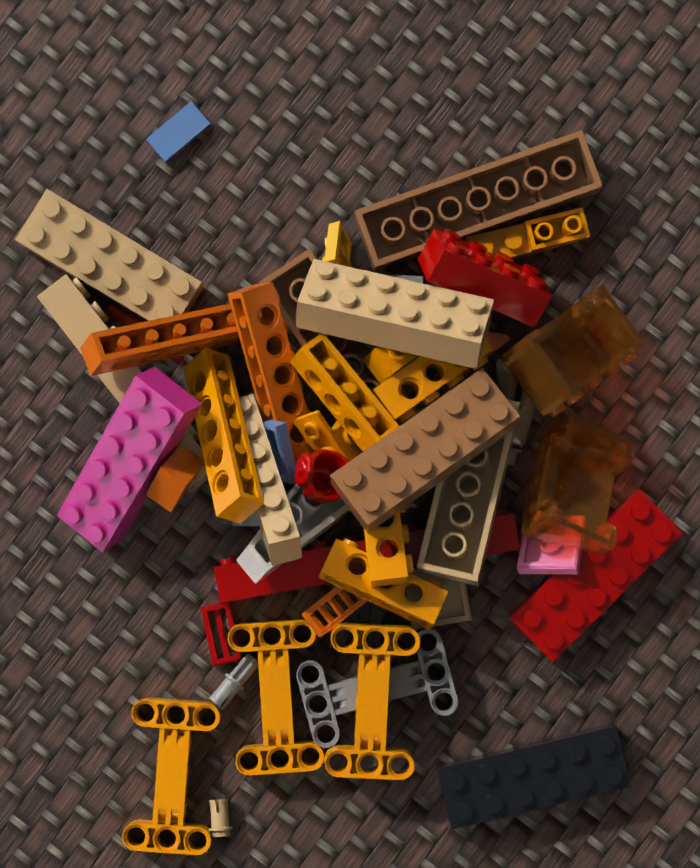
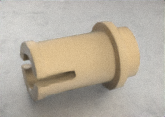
M229 799L209 800L211 828L208 829L212 831V837L230 836V830L233 829V826H229Z

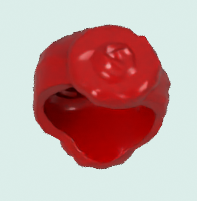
M324 449L316 450L311 454L302 453L296 461L294 481L298 486L302 487L304 496L310 501L325 504L337 502L341 497L331 485L330 475L350 462V460H347L338 452Z

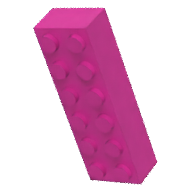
M155 366L136 375L57 516L102 553L120 543L147 499L146 493L159 469L176 450L202 403Z

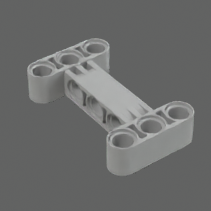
M423 628L417 632L419 637L421 638L422 635L430 633L434 635L436 645L428 651L419 647L416 652L418 660L390 667L388 701L426 691L433 711L439 715L448 716L457 709L458 698L443 642L435 630ZM306 660L299 665L296 674L311 734L318 746L330 748L338 742L340 736L336 715L356 710L357 676L327 684L322 665L315 660ZM433 663H439L444 668V674L438 680H432L427 675L428 667ZM308 665L315 666L319 671L318 679L314 682L305 681L302 677V669ZM441 693H448L452 697V703L447 709H439L435 705V699ZM315 695H321L326 699L327 706L322 711H314L309 705L310 699ZM323 725H329L335 731L334 737L329 741H323L317 735L318 729Z

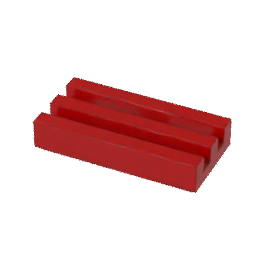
M230 601L200 607L213 666L243 659L242 652L235 651L234 656L229 654L220 609L225 608L231 630L236 624ZM213 610L224 658L218 659L208 611ZM235 631L233 641L236 645L240 646L238 634Z

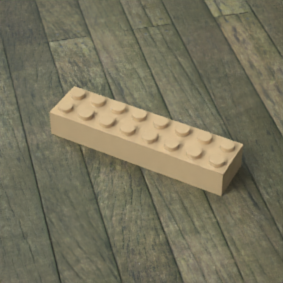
M65 274L40 293L37 298L82 354L80 348L91 333L116 327L113 325L109 328L106 325V322L110 319L95 301L92 304L89 303L87 299L91 295L76 277L71 280ZM143 364L103 373L98 376L120 404L136 375L143 372L142 370L146 365ZM190 424L177 448L182 444L203 459L201 446L197 442L199 440L198 432ZM205 465L187 491L192 493L208 480Z

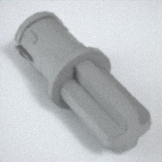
M246 654L230 674L226 673L224 675L226 678L209 699L220 709L224 710L232 698L240 690L243 691L245 689L243 685L258 668V660L252 655Z

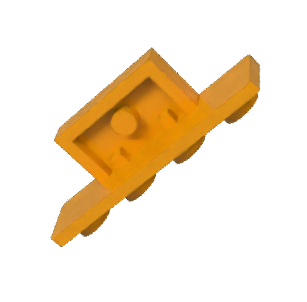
M318 410L300 416L294 421L295 426L313 452L319 449L335 451L350 461L363 452L338 421L331 428Z

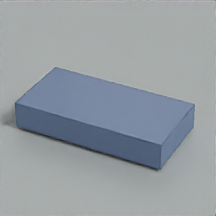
M191 101L151 134L146 141L160 158L167 163L207 130L211 124Z
M273 419L263 422L282 482L287 484L295 483L296 464L287 424L281 421H274Z

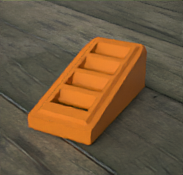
M335 586L305 609L302 616L318 637L321 638L365 604L367 600L356 596L358 600L354 603L345 590ZM336 594H338L340 598L344 601V603L347 605V609L344 610V608L334 597ZM326 602H328L330 606L334 609V611L338 614L335 618L324 605ZM316 610H318L321 613L324 619L328 622L327 624H325L322 621L319 615L315 612Z

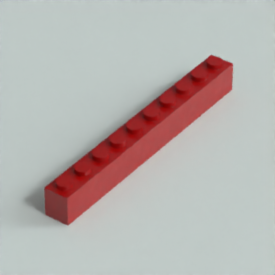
M506 509L496 511L486 555L520 550L514 513L506 514ZM416 525L408 526L409 543H404L405 555L411 554L413 569L417 567L426 530L417 531ZM357 535L339 539L340 541L343 539L351 540L360 546V550L366 552L365 540L358 541ZM327 541L309 544L310 550L302 551L301 559L283 563L256 584L236 561L238 557L220 560L221 566L214 567L220 603L330 584L318 577L333 546H328ZM385 545L380 549V553L384 557L391 558L397 554V549L393 545ZM353 562L348 565L352 574L362 575L364 573V568L360 563Z

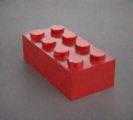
M435 228L433 229L417 259L427 282L441 288L494 299L493 310L532 327L536 326L552 297L546 286L547 283L541 278L538 269L529 264L520 266L513 263L514 260L504 253L498 252L497 255L490 253L484 245L476 241L467 243L460 240L461 237L451 230L445 229L442 232Z

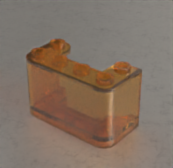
M602 284L564 313L540 329H535L500 358L544 417L549 413L553 418L567 408L564 402L570 406L584 396L586 393L583 391V388L587 387L591 391L604 380L601 375L605 374L609 378L622 368L619 364L620 361L625 366L638 357L639 354L636 350L646 342Z

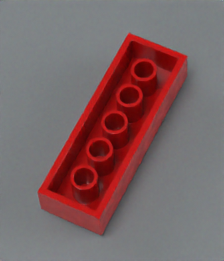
M636 490L584 540L579 575L550 574L507 618L549 661L554 662L683 533L641 490Z

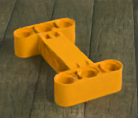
M304 619L240 623L233 626L228 633V643L233 650L237 652L258 651L263 744L245 745L238 750L235 763L239 772L244 775L314 771L321 767L324 762L323 749L314 741H294L288 649L309 647L316 639V633ZM306 625L310 628L311 636L307 641L299 642L294 638L293 633L297 626ZM275 627L280 631L281 637L277 643L269 644L264 640L263 633L267 628ZM239 629L248 631L250 634L249 643L245 646L236 645L233 641L235 631ZM305 749H316L319 752L317 761L314 763L304 762L301 756ZM283 750L288 754V761L284 765L279 766L271 761V755L275 751ZM252 752L258 757V762L254 767L248 768L242 765L240 758L244 753Z
M339 623L331 631L332 646L338 652L359 654L354 745H334L326 751L324 757L325 768L330 775L341 778L407 779L412 775L415 767L410 752L400 747H386L390 655L409 656L416 653L420 647V637L414 628L407 625ZM341 630H349L353 634V640L348 645H340L335 640L336 634ZM372 631H378L384 636L382 644L377 647L370 646L366 641L368 634ZM402 633H411L414 636L413 645L409 648H401L397 643L398 637ZM335 754H343L347 758V763L341 768H335L330 764V758ZM367 755L376 757L378 760L377 765L369 770L363 768L360 764L363 757ZM396 757H405L408 760L406 769L397 771L392 768V761Z
M143 698L133 706L131 711L132 719L139 726L159 728L153 820L138 819L130 822L123 831L122 841L125 847L133 851L202 855L207 852L212 844V831H209V827L204 824L185 822L192 730L211 731L216 728L221 721V710L213 702ZM142 704H149L153 707L155 714L151 720H144L140 717L139 707ZM179 706L184 710L185 718L182 722H174L170 719L169 710L171 707ZM204 708L213 710L216 717L215 722L208 725L202 723L199 718L200 711ZM136 827L142 829L145 833V840L139 843L134 842L130 838V829ZM168 829L174 832L176 836L175 843L170 845L164 844L160 839L161 831ZM194 832H201L205 835L207 842L201 847L194 846L190 841V835Z

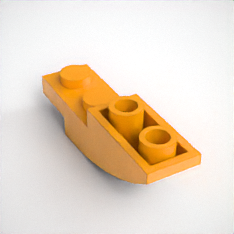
M582 207L528 220L523 224L465 237L464 241L467 243L476 241L484 245L490 253L497 255L498 252H501L515 260L589 238L590 233Z

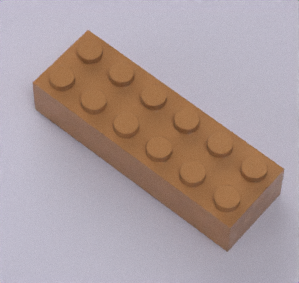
M481 368L331 474V485L365 531L369 533L517 428L520 415L485 370Z

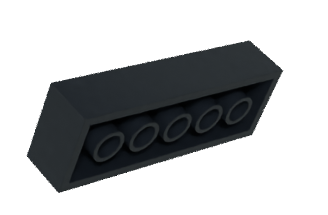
M612 723L436 765L451 830L631 787L617 726Z

